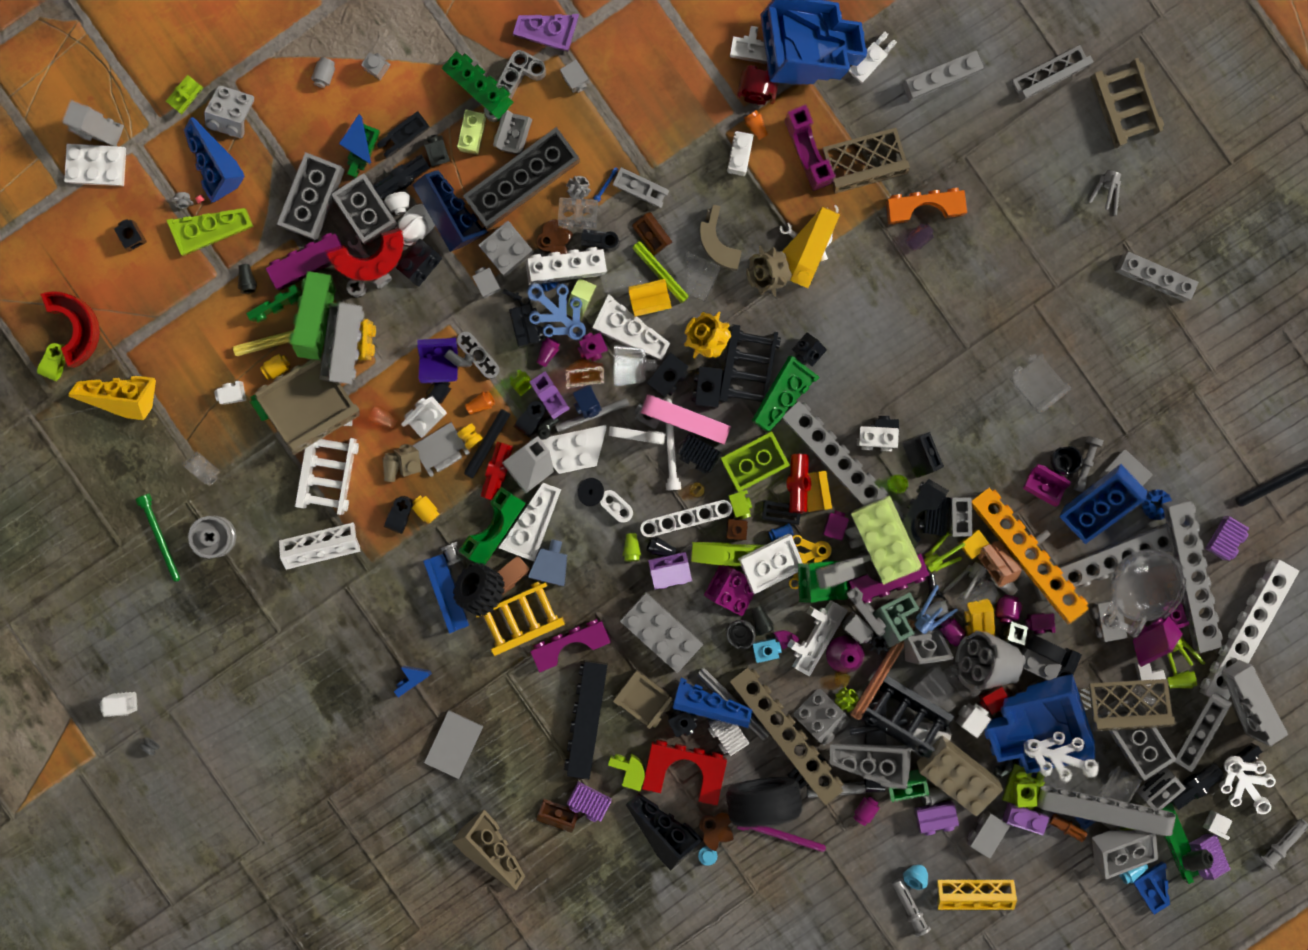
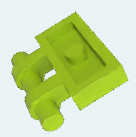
M1015 764L1013 771L1009 775L1002 800L1014 804L1013 781H1019L1018 778L1028 777L1036 783L1038 803V795L1041 786H1044L1045 782L1043 780L1045 775L1038 771L1036 778L1031 777L1032 773L1026 774L1024 767ZM1027 787L1021 790V796L1028 795L1026 793ZM1026 807L1030 810H1034V807Z

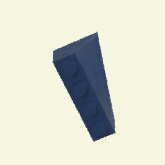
M439 170L424 174L413 184L415 191L450 252L462 248L489 233L485 227L482 228L477 223L478 218L474 213L471 215L464 207L466 203L455 196L453 193L454 189Z

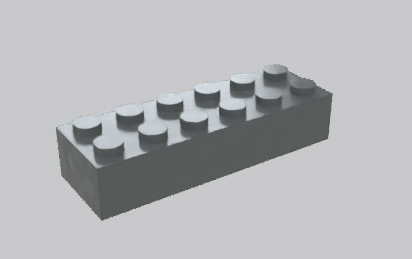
M556 127L464 194L463 197L487 230H489L580 163V159Z

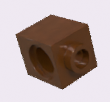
M728 519L726 538L746 540L748 521Z

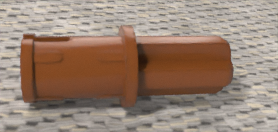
M1056 813L1052 815L1049 821L1050 825L1063 831V834H1069L1081 842L1086 839L1087 832L1075 826L1072 821H1067Z

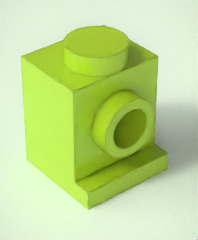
M747 490L728 495L734 516L739 517L740 520L751 517L750 509L752 504L750 498L745 497V494H748Z

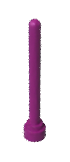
M736 827V829L741 831L751 829L820 852L826 850L824 844L774 828Z

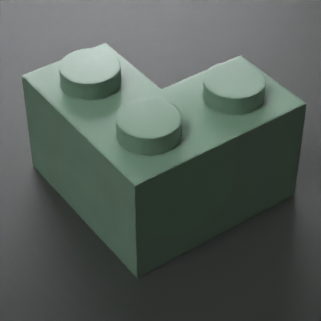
M911 593L880 607L872 613L875 619L880 618L886 626L883 628L885 630L883 637L889 648L914 634L906 617L918 611L919 607Z

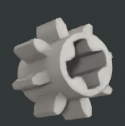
M574 176L566 184L569 187L567 192L573 199L583 200L591 191L588 188L590 183L583 176Z

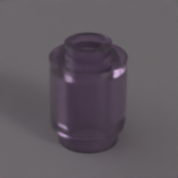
M921 223L907 235L908 238L905 239V242L913 251L920 250L934 238V231L928 224L924 225Z

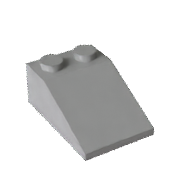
M1140 830L1107 831L1092 837L1095 866L1105 879L1158 860L1157 840L1154 833Z

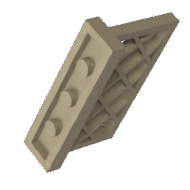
M897 128L822 148L825 160H829L833 172L837 166L846 170L844 176L835 177L832 182L835 194L906 175L910 169ZM894 135L895 142L892 146L883 142L885 136ZM873 140L878 143L874 151L864 146L867 141ZM854 145L860 148L856 156L846 152L848 146ZM880 145L890 149L886 157L876 153ZM836 150L841 153L837 161L829 157V151ZM862 150L871 154L868 162L858 158ZM894 151L900 155L901 161L893 162L888 157ZM843 155L853 159L849 167L839 163ZM874 156L883 160L881 166L875 167L870 164ZM855 161L865 166L862 171L856 172L851 169Z
M1167 679L1089 684L1093 732L1160 728L1175 725V719L1172 717ZM1155 684L1163 685V693L1160 697L1151 690ZM1136 685H1140L1146 690L1141 698L1132 692ZM1118 686L1127 691L1121 699L1112 692ZM1095 688H1103L1107 692L1102 700L1095 695ZM1148 692L1157 699L1152 707L1142 700ZM1128 694L1138 700L1132 708L1123 701ZM1109 695L1118 701L1113 709L1104 703ZM1158 702L1165 706L1166 714H1159L1153 709ZM1139 703L1148 709L1145 715H1139L1134 711ZM1120 704L1129 710L1124 717L1115 712ZM1101 705L1110 712L1106 718H1098L1097 709Z

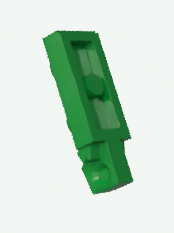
M363 124L371 156L380 130ZM350 152L347 158V165H350L347 174L350 177L357 178L359 171H364L368 163Z

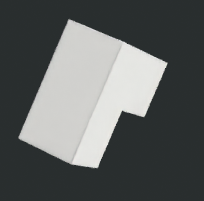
M1138 662L1135 663L1139 681L1166 679L1164 670L1152 671L1150 663L1140 667Z

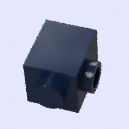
M590 385L573 393L577 402L574 406L578 414L582 413L585 419L595 417L602 411Z

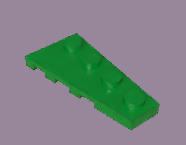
M788 356L753 417L752 422L763 430L770 431L785 415V412L795 405L796 400L802 394H805L809 390V386L820 377L793 356Z

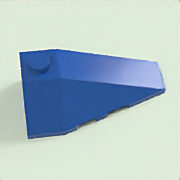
M194 117L190 118L184 133L190 151L196 155L197 163L195 166L197 170H201L204 179L201 181L202 187L211 203L216 202L236 190L245 175L236 160Z

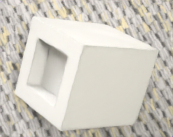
M1211 810L1203 827L1229 841L1230 837L1226 833L1232 820Z

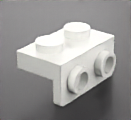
M862 426L860 427L859 438H857V446H862L861 450H873V447H881L880 451H892V448H898L899 429Z

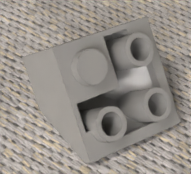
M538 436L502 462L524 493H527L554 472L550 451Z

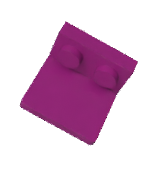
M719 565L703 596L743 616L754 593L750 589L745 574L730 566Z

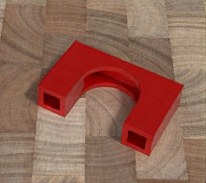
M663 740L652 741L642 784L643 790L661 793L668 767L677 760H691L700 767L703 774L698 801L718 806L727 764V758L724 757V754L719 752L708 754L705 753L704 749L700 748L689 750L682 744L671 746L667 745L668 742Z

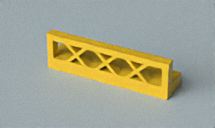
M937 880L938 910L1015 909L1017 897L1014 880ZM942 886H950L954 891L951 894H943ZM969 886L973 891L971 894H966L961 888ZM988 886L993 891L990 894H985L980 888ZM1001 886H1010L1011 894H1004L999 888Z

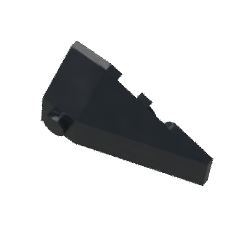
M641 794L636 795L626 804L657 857L670 871L703 841L691 826L685 822L683 824L674 819V815L671 813L666 814L659 809L657 804Z

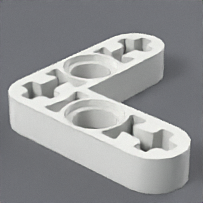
M610 426L608 436L656 444H664L665 438L663 433L644 432Z

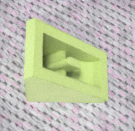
M578 279L567 303V315L573 316L570 300L573 297H578L582 301V307L580 308V321H582L596 285ZM579 301L573 302V306L579 305Z

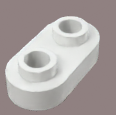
M612 490L604 492L603 499L600 502L601 505L619 522H628L633 516L631 506ZM606 497H613V502L607 503ZM622 509L627 511V515L624 517L620 515V510Z

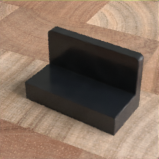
M930 432L902 443L916 478L933 473L944 467Z

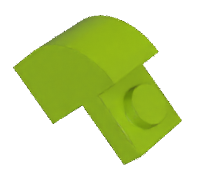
M631 754L629 761L623 755H611L608 765L626 771L622 786L641 791L645 776L642 761L634 754Z

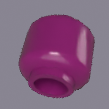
M1004 595V597L998 599L995 616L1000 619L1001 623L1009 624L1011 621L1016 622L1019 620L1022 610V603L1019 601V598L1012 595Z

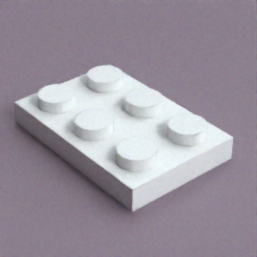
M67 144L64 182L124 186L126 148Z
M787 534L739 558L745 577L754 594L798 573V564L802 563L791 534Z

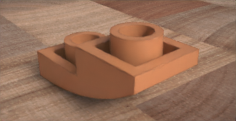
M519 556L498 571L505 582L503 594L515 587L517 581L530 573L529 567Z

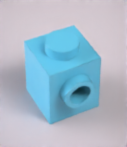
M775 638L757 641L752 644L756 663L778 659V653H782L780 642H776Z

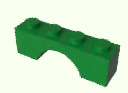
M500 487L490 502L493 507V519L490 525L479 534L469 535L459 549L461 554L475 563L486 565L526 504L516 495Z

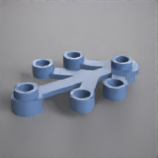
M539 284L530 285L527 290L529 298L534 301L539 300L553 313L540 314L537 311H533L529 315L530 322L533 324L540 322H562L566 326L553 327L551 324H546L543 327L545 336L568 335L573 340H579L585 335V325L580 322V308L582 307L580 298L573 297L570 300V305L573 309L572 320L567 317V294L569 290L565 284H560L556 288L559 295V308L543 294V289ZM537 288L539 291L537 294H533L531 292L532 289ZM565 288L566 291L564 293H560L559 289ZM579 301V305L573 306V302ZM533 315L539 316L537 320H532ZM578 327L579 331L575 333L573 328ZM547 328H552L551 333H546L545 331Z

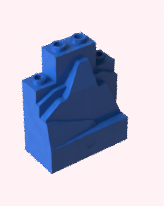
M771 0L760 14L770 82L814 84L818 79L841 80L850 70V65L858 66L867 57L862 22L841 19L842 13L838 2L825 0Z
M1073 674L1028 686L1026 692L1004 698V705L1001 707L1003 717L991 719L987 724V728H984L986 738L991 741V753L993 756L996 755L997 761L1002 762L1018 758L1021 767H1024L1026 774L1038 772L1040 767L1035 758H1031L1025 753V742L1030 739L1043 741L1053 737V734L1058 731L1064 733V743L1062 745H1052L1047 747L1048 749L1054 750L1071 744L1074 738H1081L1084 741L1083 749L1065 755L1083 761L1095 760V740ZM1043 756L1045 761L1049 762L1052 765V768H1055L1051 759L1049 757Z

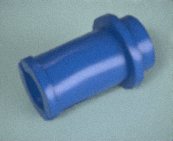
M789 523L775 530L772 528L768 532L771 542L787 534L794 535Z

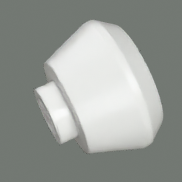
M406 192L393 193L385 197L384 204L390 212L400 215L406 213V209L409 208L410 196Z

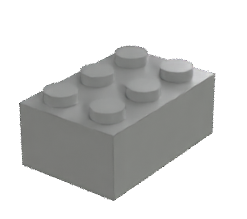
M364 173L332 193L335 201L366 246L381 237L380 233L390 231L398 226V223Z

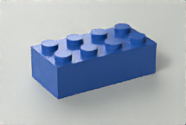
M1120 464L1065 505L1059 517L1087 544L1144 502L1148 491Z

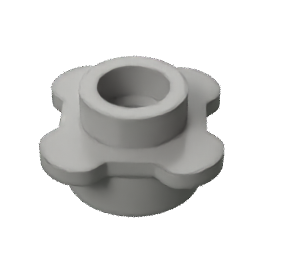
M186 192L176 193L174 198L171 199V202L175 203V207L181 209L194 204L190 200V194Z

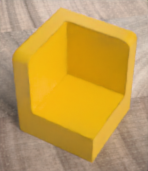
M977 529L972 532V536H966L958 542V545L965 543V546L961 549L969 559L975 558L980 554L983 547L990 545L983 534Z

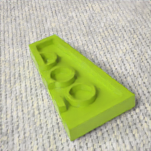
M245 208L167 220L182 256L254 227Z

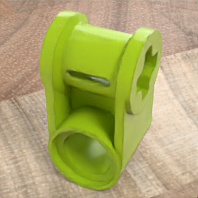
M52 343L48 345L43 359L38 366V374L54 381L59 380L66 363L61 350L65 346L64 344Z

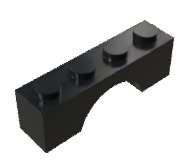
M930 479L925 483L921 482L916 491L919 493L917 498H912L907 506L909 512L901 517V521L914 549H916L921 541L915 529V519L918 513L924 510H937L949 490Z

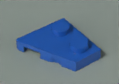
M1163 861L1143 873L1133 882L1152 914H1156L1170 905L1168 880L1166 879L1167 866Z

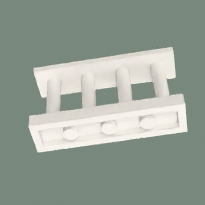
M350 438L349 444L320 439L305 448L295 507L306 508L307 505L312 503L338 508L337 514L344 515V511H347L349 507V500L346 499L354 454L357 455L359 443H356L357 439ZM326 447L348 451L346 463L318 458L315 455L316 449ZM317 465L345 470L343 482L315 477L312 474L313 467ZM315 484L341 489L340 500L311 496L309 493L310 486Z

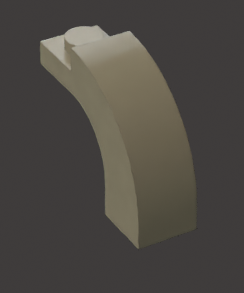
M713 205L712 210L708 209L706 220L709 223L701 222L700 225L702 247L715 264L724 269L737 272L742 251L726 247L719 241L716 235V224L721 206Z

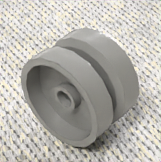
M221 516L201 517L193 523L188 535L189 545L192 550L204 558L226 555L235 546L237 538L233 524Z

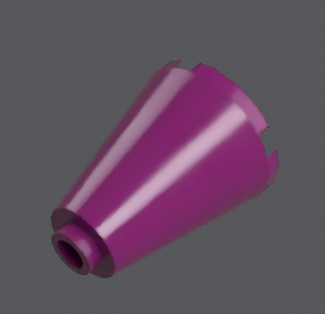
M843 635L830 642L827 647L826 658L833 670L848 674L856 671L862 665L864 649L855 638Z

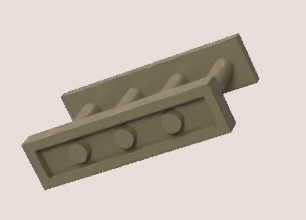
M1139 58L1134 59L1130 63L1131 68L1108 76L1104 75L1101 70L1090 77L1115 149L1127 144L1128 137L1153 129L1155 135L1163 131L1164 122L1156 110L1144 75L1145 68L1143 63L1139 61ZM1134 75L1137 86L1115 94L1110 93L1109 83ZM1138 93L1141 94L1144 104L1121 112L1116 111L1115 101ZM1144 111L1147 112L1150 122L1128 130L1122 128L1120 123L1122 119Z

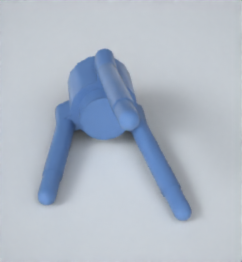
M935 585L922 610L916 616L917 621L914 625L923 634H926L929 630L932 632L936 626L958 612L956 608L936 622L934 619L942 612V608H939L932 616L928 614L924 616L939 588L938 585Z

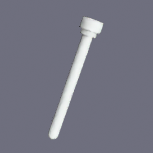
M666 399V400H665V401H667V402H669V403H672V400H671V399ZM666 423L669 469L666 491L681 490V482H679L676 474L674 426Z

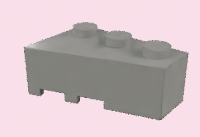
M70 101L62 122L68 126V130L83 139L91 141L93 138L112 146H117L124 125L114 122L111 118L106 119L103 117V114L74 101Z

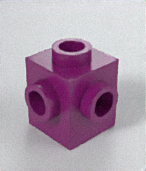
M601 333L584 335L582 341H579L581 346L577 347L581 357H586L587 361L591 359L592 362L603 358L601 354L608 352ZM595 345V349L589 350V346Z

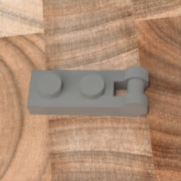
M622 167L613 183L614 187L658 208H662V201L669 193L668 189ZM653 190L658 192L656 198L650 196Z

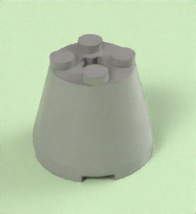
M975 631L969 636H965L960 642L955 662H958L960 673L958 678L961 683L969 689L983 690L1017 683L1026 658L1017 647L987 632Z

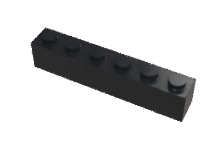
M585 660V663L580 665L579 675L582 676V682L577 684L576 694L579 695V701L574 703L573 713L576 714V720L571 722L570 732L573 733V739L568 741L567 751L570 752V758L565 760L564 770L567 771V776L590 780L608 663Z

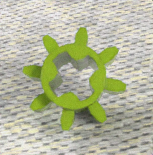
M844 687L835 694V704L841 710L846 709L847 712L852 711L859 701L858 694L853 689L847 690Z

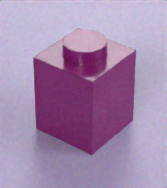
M834 510V513H828L822 535L842 541L849 520L845 518V513Z

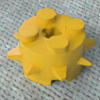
M702 312L698 318H692L687 324L685 330L687 340L684 346L694 349L693 358L699 353L705 357L716 358L721 355L731 337V332L728 330L729 323L719 321L721 312H718L715 316Z

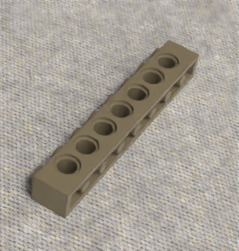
M747 667L733 678L730 683L750 709H752L824 805H827L843 792L841 787L844 784L837 776L833 778L829 772L832 770L825 760L823 762L820 761L817 757L820 753L813 745L809 746L806 743L807 736L801 729L799 731L796 730L793 726L796 722L790 714L786 716L782 712L783 705L778 699H772L770 696L772 691L766 683L762 685L758 681L760 676L754 668L750 670ZM749 683H755L758 686L756 693L750 694L747 691ZM766 698L769 700L770 705L767 709L759 707L758 702L760 699ZM773 714L781 716L782 720L779 724H773L770 721V717ZM786 729L793 731V737L790 740H786L782 736L783 731ZM803 745L805 747L804 754L797 755L794 752L795 746ZM809 760L817 762L815 770L811 771L806 768ZM821 776L829 778V783L826 786H821L818 783V779Z

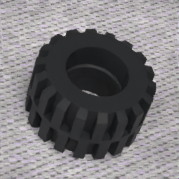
M482 563L470 564L467 566V569L464 568L454 584L453 594L455 595L453 598L456 601L455 603L477 616L487 615L488 612L491 613L493 608L499 605L498 603L502 600V594L505 590L503 588L505 586L503 577Z

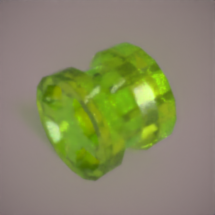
M893 475L888 479L887 485L892 493L899 494L907 490L908 480L903 475Z

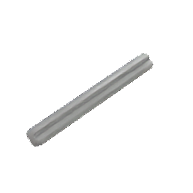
M702 668L697 673V676L713 692L719 694L723 700H732L739 703L705 668ZM751 714L749 727L762 740H765L770 733Z

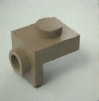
M404 444L400 448L394 449V454L399 459L400 474L403 477L421 472L419 451L415 447Z

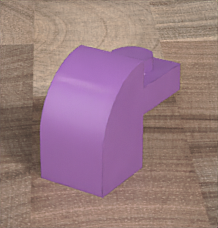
M546 371L529 381L553 419L570 409Z

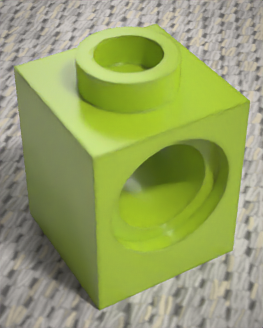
M1028 777L1018 778L1019 781H1013L1014 805L1017 807H1037L1036 783ZM1028 787V795L1021 796V790Z

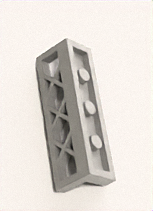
M1079 45L1013 79L1012 83L1021 101H1024L1089 67L1094 61L1091 55L1086 57L1082 47ZM1078 52L1081 60L1076 63L1069 62L1071 54ZM1056 62L1065 64L1064 69L1059 72L1052 70ZM1040 70L1048 73L1047 78L1042 81L1035 79L1037 72ZM1023 79L1031 81L1030 87L1022 91L1018 82Z
M870 554L856 556L817 569L816 573L820 589L865 575L864 563L872 560Z

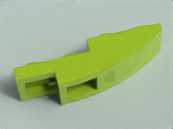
M692 542L691 561L714 565L741 566L739 558L765 545Z

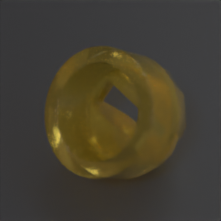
M695 482L690 486L689 492L693 497L699 498L704 494L705 489L701 483ZM700 486L701 489L695 495L693 491Z
M835 673L834 682L838 687L840 684H843L842 688L848 686L851 676Z

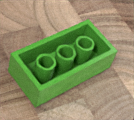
M307 272V277L303 278L302 289L304 290L302 296H299L298 299L299 312L294 316L295 329L290 334L289 342L292 344L297 357L320 361L325 342L330 303L334 302L336 287L331 275Z

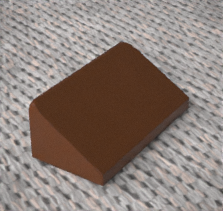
M651 212L644 214L632 224V227L654 256L672 243V240Z
M543 799L536 820L572 833L579 813L573 812L567 806Z

